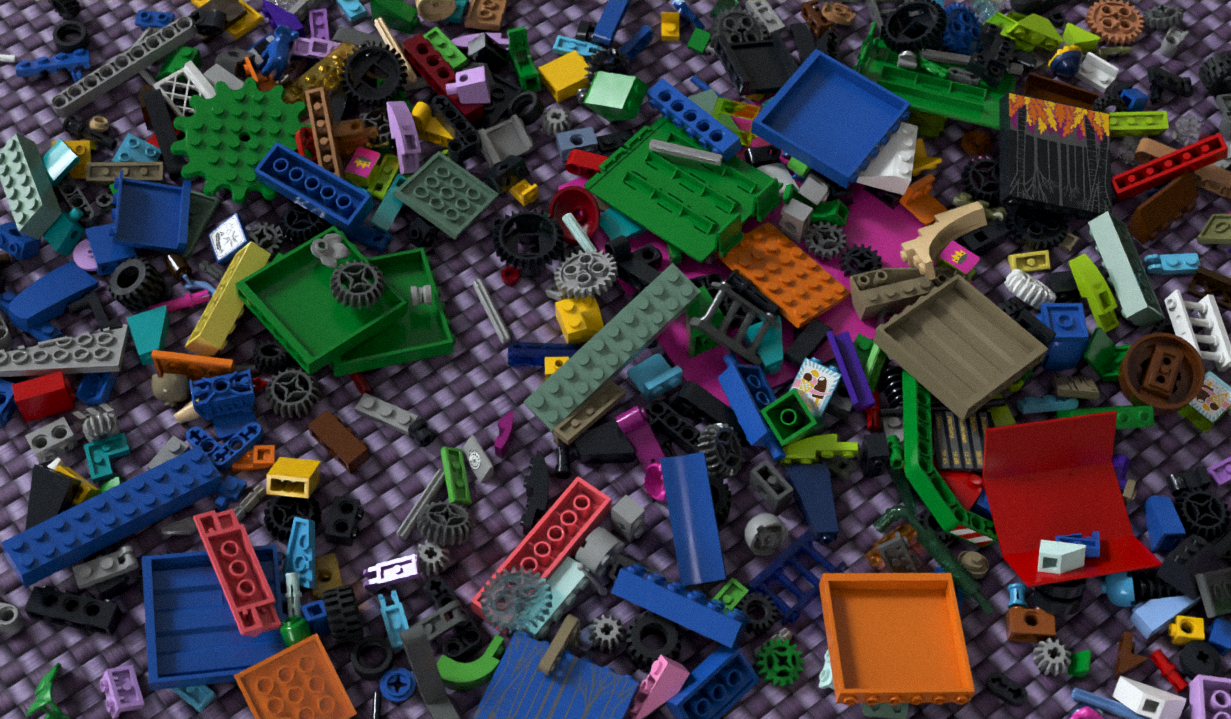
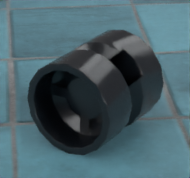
M582 19L577 29L576 40L603 46V44L593 41L592 33H594L597 23L593 25L592 22Z

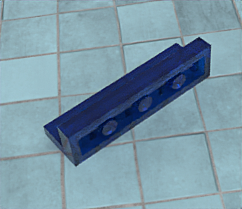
M509 342L508 365L545 367V357H569L570 359L585 344Z

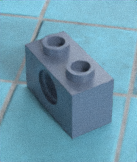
M592 126L556 133V145L562 162L568 160L571 151L574 149L598 154V142Z

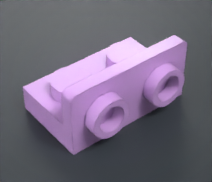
M133 665L106 669L102 679H100V688L102 692H105L107 698L106 708L108 712H111L112 718H118L120 712L143 708L144 700Z

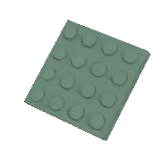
M438 151L397 188L393 196L456 240L497 200L499 194Z

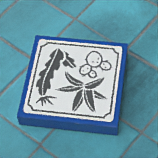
M238 213L232 215L207 234L217 263L220 265L234 257L239 250L250 242L241 215Z

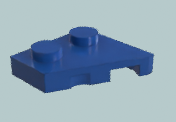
M1092 531V536L1082 537L1081 533L1055 536V541L1086 545L1085 558L1100 556L1099 531Z

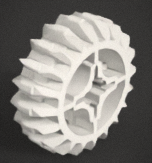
M1014 269L1009 273L1004 282L1009 291L1040 311L1042 303H1055L1054 301L1057 298L1048 286L1019 269Z

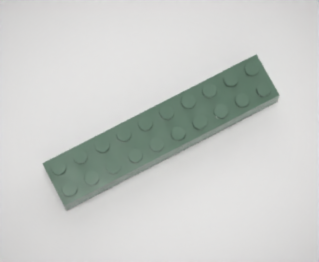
M672 263L524 400L525 406L553 434V429L615 378L701 297V291Z

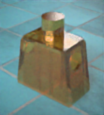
M363 119L332 122L334 138L343 158L353 156L358 147L370 150V139L380 137L378 127L372 126L367 128Z

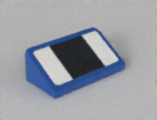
M269 33L246 50L255 54L254 67L258 70L267 64L269 57L267 60H264L261 56L268 44L275 39L273 33Z

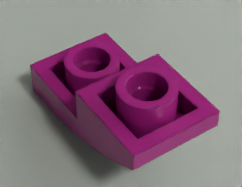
M512 411L503 416L498 423L499 436L494 441L495 455L501 459L506 454L513 437L514 418Z

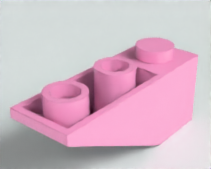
M660 655L658 660L653 663L648 677L640 685V690L628 713L632 719H642L679 693L690 674L682 664L664 655Z

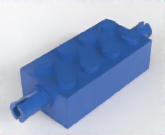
M735 353L725 355L723 360L728 368L717 378L729 400L731 408L738 418V423L746 434L747 441L751 446L768 447L774 461L783 460L786 454L760 410L777 400L761 367L739 364Z

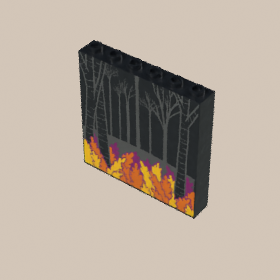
M1013 92L1006 93L999 100L1000 203L1007 204L1010 207H1024L1026 210L1035 209L1043 213H1055L1062 217H1076L1078 220H1093L1107 211L1112 213L1109 113Z

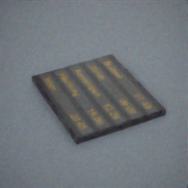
M931 411L932 438L937 471L983 472L985 429L994 428L991 412H974L962 421L952 411Z

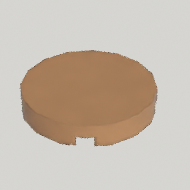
M829 2L823 4L821 13L827 19L843 25H851L855 22L856 13H852L850 7L837 2L829 5Z

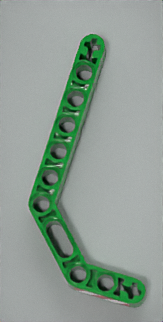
M903 370L905 475L945 532L978 547L986 548L998 540L994 522L964 509L933 466L931 395L923 385L906 370Z

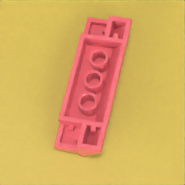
M230 509L219 513L213 510L194 515L193 519L241 635L257 638L261 633L279 628L281 622L273 605L275 598L243 524H239L234 510Z

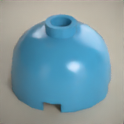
M1131 571L1105 575V580L1101 581L1102 594L1107 593L1109 601L1119 607L1135 606Z

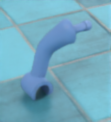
M186 274L183 275V279L186 281L184 285L186 289H208L211 294L210 298H212L216 290L207 282L189 280Z

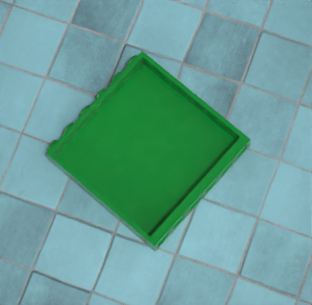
M335 226L330 227L235 283L237 296L309 376L407 314V299L404 295H400L395 290L394 285L391 282H387L385 278V291L382 294L381 300H377L376 305L370 303L369 309L362 306L361 310L358 307H354L352 310L350 305L344 308L342 303H337L330 289V278L333 275L334 268L323 265L320 258L312 254V242L315 239H323L326 234L330 233L342 236L341 243L349 249L350 256L345 259H338L335 269H338L340 264L345 265L346 261L353 263L354 259L357 262L364 260L365 264H367L370 260L363 256L357 246L347 240L344 232L339 231Z
M424 248L368 258L373 267L378 266V269L382 271L383 277L387 282H391L395 290L400 295L405 296L408 301L407 314L333 360L331 365L334 376L339 377L355 372L358 373L453 353V345H456L455 335L450 333V319L445 317L444 301H440V288L438 285L435 286L434 270H430V257L425 254ZM424 285H431L432 305L420 303L418 306H412L410 286L421 288Z

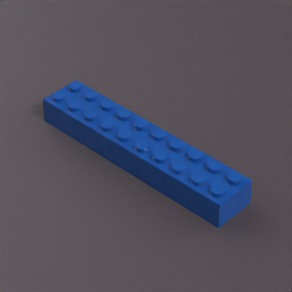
M199 445L1 542L4 555L23 586L27 588L217 492L222 484L221 474Z

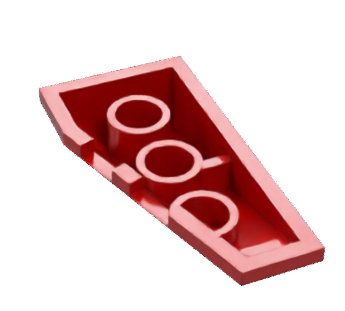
M933 457V466L962 507L969 511L984 487L982 478L972 471H939L937 459Z

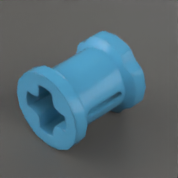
M1014 583L1008 586V592H1010L1009 609L1015 606L1028 608L1025 600V593L1028 591L1026 585Z

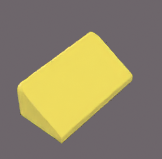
M1048 250L1007 256L1012 271L1019 269L1023 272L1051 269Z

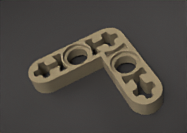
M570 614L566 617L541 660L538 671L550 676L565 649L571 652L576 649L581 638L580 619Z

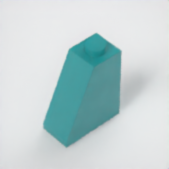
M166 305L127 317L143 366L154 364L151 357L153 350H165L170 324V316Z
M777 315L776 321L781 324V317ZM763 321L748 328L742 339L746 347H750ZM782 326L781 328L770 327L756 351V356L762 359L759 366L765 376L776 374L782 369Z

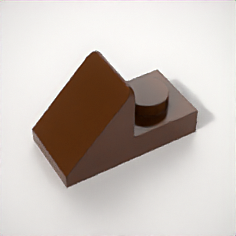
M1124 631L1119 638L1114 679L1119 680L1120 676L1124 677L1139 669L1148 660V657L1133 654L1136 642L1133 641L1134 633Z

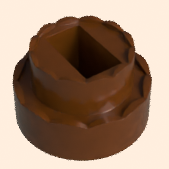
M1152 333L1139 338L1128 349L1121 361L1118 372L1120 388L1125 398L1134 407L1153 406L1154 415L1173 414L1183 409L1199 394L1205 379L1204 364L1197 350L1185 339L1170 333ZM1157 378H1161L1163 383H1159Z

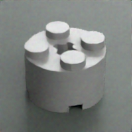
M599 526L585 539L587 543L584 548L580 546L575 560L579 563H584L592 574L601 579L607 572V568L610 565L613 567L618 554L622 551L625 544L608 530Z

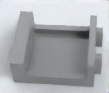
M516 114L493 127L477 131L480 134L481 152L490 169L510 155L519 157L530 152L533 148V140L529 134L527 135L522 119L518 118Z

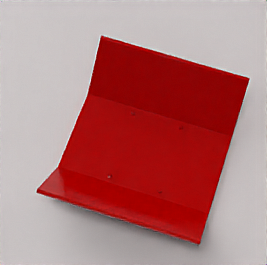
M1116 411L985 429L982 481L1003 559L1028 587L1154 568L1162 565V562L1134 536L1112 463L1117 418ZM1092 531H1099V557L1085 558L1083 567L1062 574L1038 572L1041 540L1055 541V536L1071 535L1074 533H1081L1082 537L1092 536Z

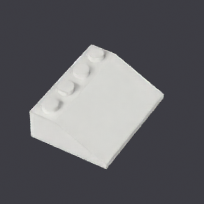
M901 122L899 130L896 134H891L886 146H881L875 159L872 158L867 169L859 173L856 182L904 195L912 178L918 126Z

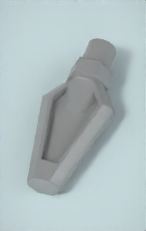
M191 516L162 526L163 535H193L198 530Z

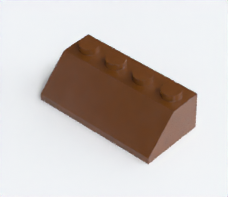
M1186 170L1136 208L1127 228L1129 233L1141 244L1144 245L1149 240L1153 241L1159 235V232H1165L1174 221L1178 222L1184 216V213L1187 211L1190 213L1197 206L1195 202L1199 194L1190 171Z

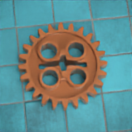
M1099 0V3L1094 2L1093 6H1090L1085 23H1087L1086 28L1090 29V33H1095V35L1101 38L1100 42L1106 40L1107 45L1113 42L1114 46L1117 43L1123 46L1124 42L1129 45L1131 40L1135 42L1136 38L1140 37L1144 28V20H1142L1143 15H1139L1140 10H1134L1135 5L1128 6L1129 2L1124 4L1123 0L1119 2L1116 0H1105V2Z

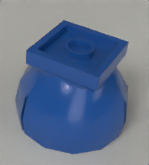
M1042 303L1041 312L1035 317L1055 332L1056 336L1040 367L1042 368L1049 354L1044 369L1056 372L1073 369L1084 358V352L1089 343L1090 334L1086 326L1082 303Z

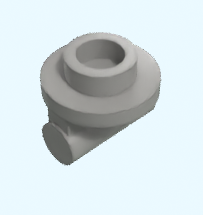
M911 51L902 52L898 55L897 67L916 70L917 56Z

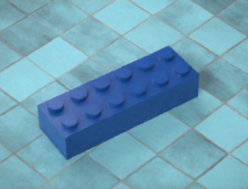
M279 142L274 144L254 170L260 183L352 236L375 206L370 194Z
M634 564V566L629 565L620 569L611 591L612 594L730 648L741 643L750 618L745 616L746 613L736 608L733 610L725 607L726 604L716 599H713V601L706 599L704 593L693 590V592L686 590V586L682 583L666 581L664 575L656 572L651 574L642 565Z

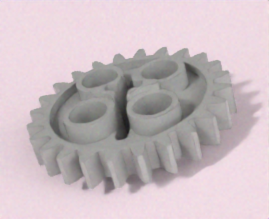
M587 249L585 253L579 250L577 255L571 253L572 257H565L566 262L560 261V266L556 267L557 272H554V280L558 291H561L562 295L567 294L568 298L574 295L575 300L580 296L585 300L588 295L593 298L595 293L600 296V291H608L607 286L613 287L612 282L617 281L616 276H618V268L614 257H610L609 253L604 254V250L597 253V249H594L592 252Z

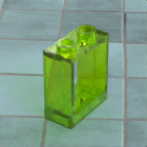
M717 97L711 116L719 122L722 114L752 120L753 122L760 113L761 107ZM752 124L749 132L726 127L740 138L741 145L751 146L752 140L757 138V135L751 132Z

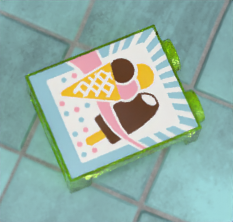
M1208 370L1205 373L1201 391L1187 406L1178 411L1179 414L1190 420L1198 429L1208 433L1212 426L1229 409L1231 410V386Z

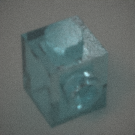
M974 0L971 3L973 11L983 23L991 19L998 12L992 0Z

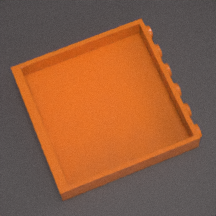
M951 573L822 574L819 589L836 703H844V705H854L856 703H866L867 705H876L878 703H889L890 705L911 703L913 705L934 703L939 705L945 702H955L956 704L970 702L975 689Z

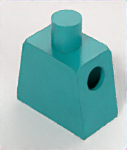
M74 207L70 213L61 210L62 214L42 235L55 251L66 256L70 255L84 233V228L78 223L84 213L77 207Z

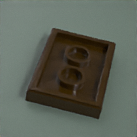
M210 0L197 9L200 11L217 10L225 13L227 17L224 31L248 14L238 0ZM196 32L204 45L218 36L217 34H200Z

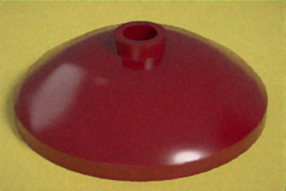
M568 186L559 190L554 195L550 203L549 213L551 218H556V223H560L563 229L564 241L578 244L562 220V217L567 213H572L587 237L591 239L598 230L601 217L598 202L593 194L580 186Z

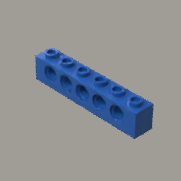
M663 78L646 92L648 104L653 109H658L664 118L672 120L674 125L678 129L682 128L691 139L695 138L704 149L707 148L712 153L723 155L725 163L742 149L740 138Z

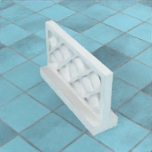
M191 60L185 63L182 69L160 80L153 86L155 90L161 89L164 101L177 116L185 117V112L195 113L193 108L186 107V101H189L191 96H187L188 89L197 90L199 96L205 99L215 96L213 86ZM184 75L188 80L187 84L176 82L177 77ZM165 84L173 86L172 93L163 91L161 86ZM175 86L187 88L186 95L174 93ZM173 98L185 100L184 107L175 105Z

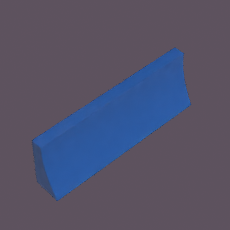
M705 452L660 458L681 583L687 587L727 580Z

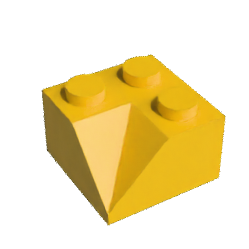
M588 295L585 300L580 296L577 300H575V297L555 302V315L568 347L589 341L604 327L595 296L591 298Z

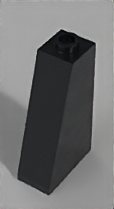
M35 464L32 472L25 530L70 509L81 480L49 467Z

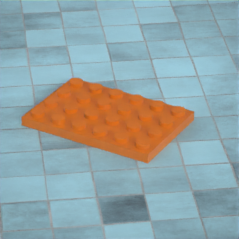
M769 221L744 234V239L734 246L724 258L719 256V251L715 253V256L732 271L738 269L740 271L739 274L747 280L750 279L755 288L780 306L779 312L798 329L848 299L851 294L846 287Z

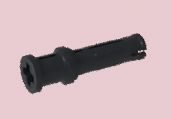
M71 115L66 117L63 122V130L71 131L79 138L85 137L111 151L117 147V140L90 128L86 122L75 120V117Z
M735 269L728 276L726 283L735 287L740 295L748 296L766 312L774 316L778 314L781 307L755 288L750 279L747 280L739 274L740 271L738 269Z

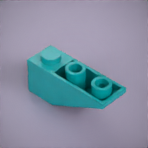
M398 173L370 221V224L386 233L403 205V202L393 195L395 190L407 180L406 177Z

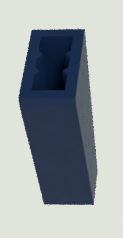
M828 463L786 466L785 480L794 489L793 497L814 541H821L822 543L835 541L839 530Z

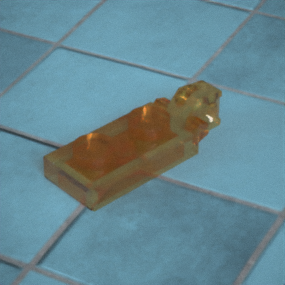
M902 523L873 544L874 548L864 554L868 565L875 567L882 563L883 559L877 549L878 545L895 538V532L898 531L901 537L906 536L908 542H911L919 534L917 527Z

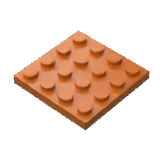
M317 633L234 675L255 719H349L357 714Z

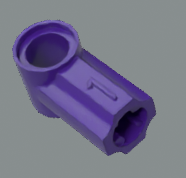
M1114 454L1112 463L1122 494L1127 482L1125 478L1131 460L1126 455Z

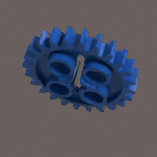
M953 3L944 8L943 10L947 17L946 31L942 32L943 37L941 38L942 41H945L944 47H949V53L953 51L955 54L971 56L974 51L980 54L984 50L982 46L985 45V42L978 40L982 31L981 26L983 25V23L978 22L980 17H975V11L970 12V6L966 8L965 4Z

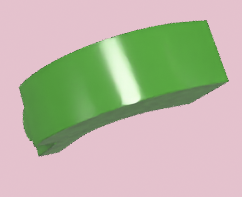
M496 634L485 653L474 662L459 663L442 655L437 662V666L444 687L453 690H470L488 683L492 679L500 659L505 653L504 638Z

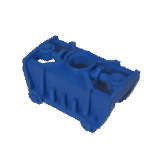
M250 368L246 371H234L231 374L211 378L202 377V380H190L194 410L205 421H210L215 416L239 411L248 413L252 411L255 394ZM238 386L251 389L245 392L236 391ZM203 395H210L206 400H201L197 402L195 400L197 398H201Z

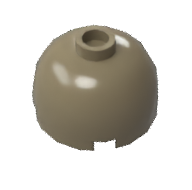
M168 373L163 374V378H158V374H154L151 381L152 392L158 400L165 402V406H177V403L184 402L191 395L190 380L193 381V378L191 377L187 380L186 375Z

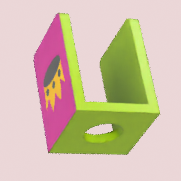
M952 240L939 254L935 267H953L962 274L968 275L971 279L976 273L973 268L980 261V257Z

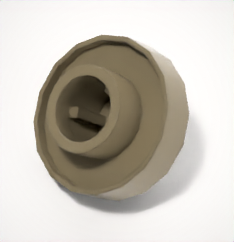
M965 551L958 556L956 567L965 577L980 579L986 575L989 564L980 553Z

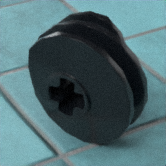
M1196 640L1189 642L1184 646L1179 655V663L1190 680H1193L1197 675L1214 677L1220 669L1221 659L1219 653L1212 645L1205 641Z

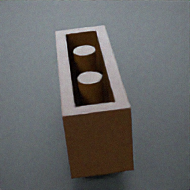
M326 410L308 424L310 435L350 474L369 460L367 444L363 440L359 441L349 427L345 428L336 414L332 415Z

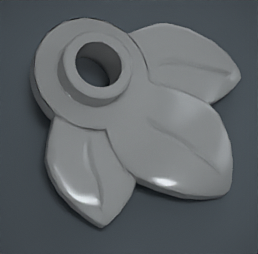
M334 233L326 234L323 239H315L311 244L312 254L320 258L323 265L334 269L337 267V260L349 257L350 251L341 243L342 236Z

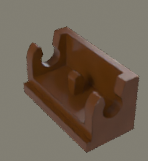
M818 0L803 2L801 16L808 22L809 27L817 38H821L827 30L835 32V28L832 27L835 23L833 21L828 22L818 5L813 6L819 3Z

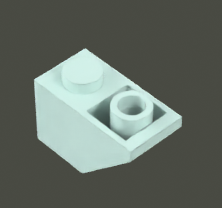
M1041 540L1038 572L1062 574L1083 567L1086 545Z

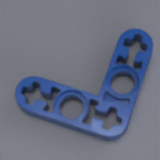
M251 422L244 426L222 446L200 427H192L186 433V439L192 448L200 445L204 450L206 446L214 445L212 451L205 453L216 469L222 471L230 468L232 464L238 461L264 437V431L257 422ZM194 436H197V437L200 436V438H201L202 441L199 442L196 438H193V437H194ZM236 443H243L240 449H233Z

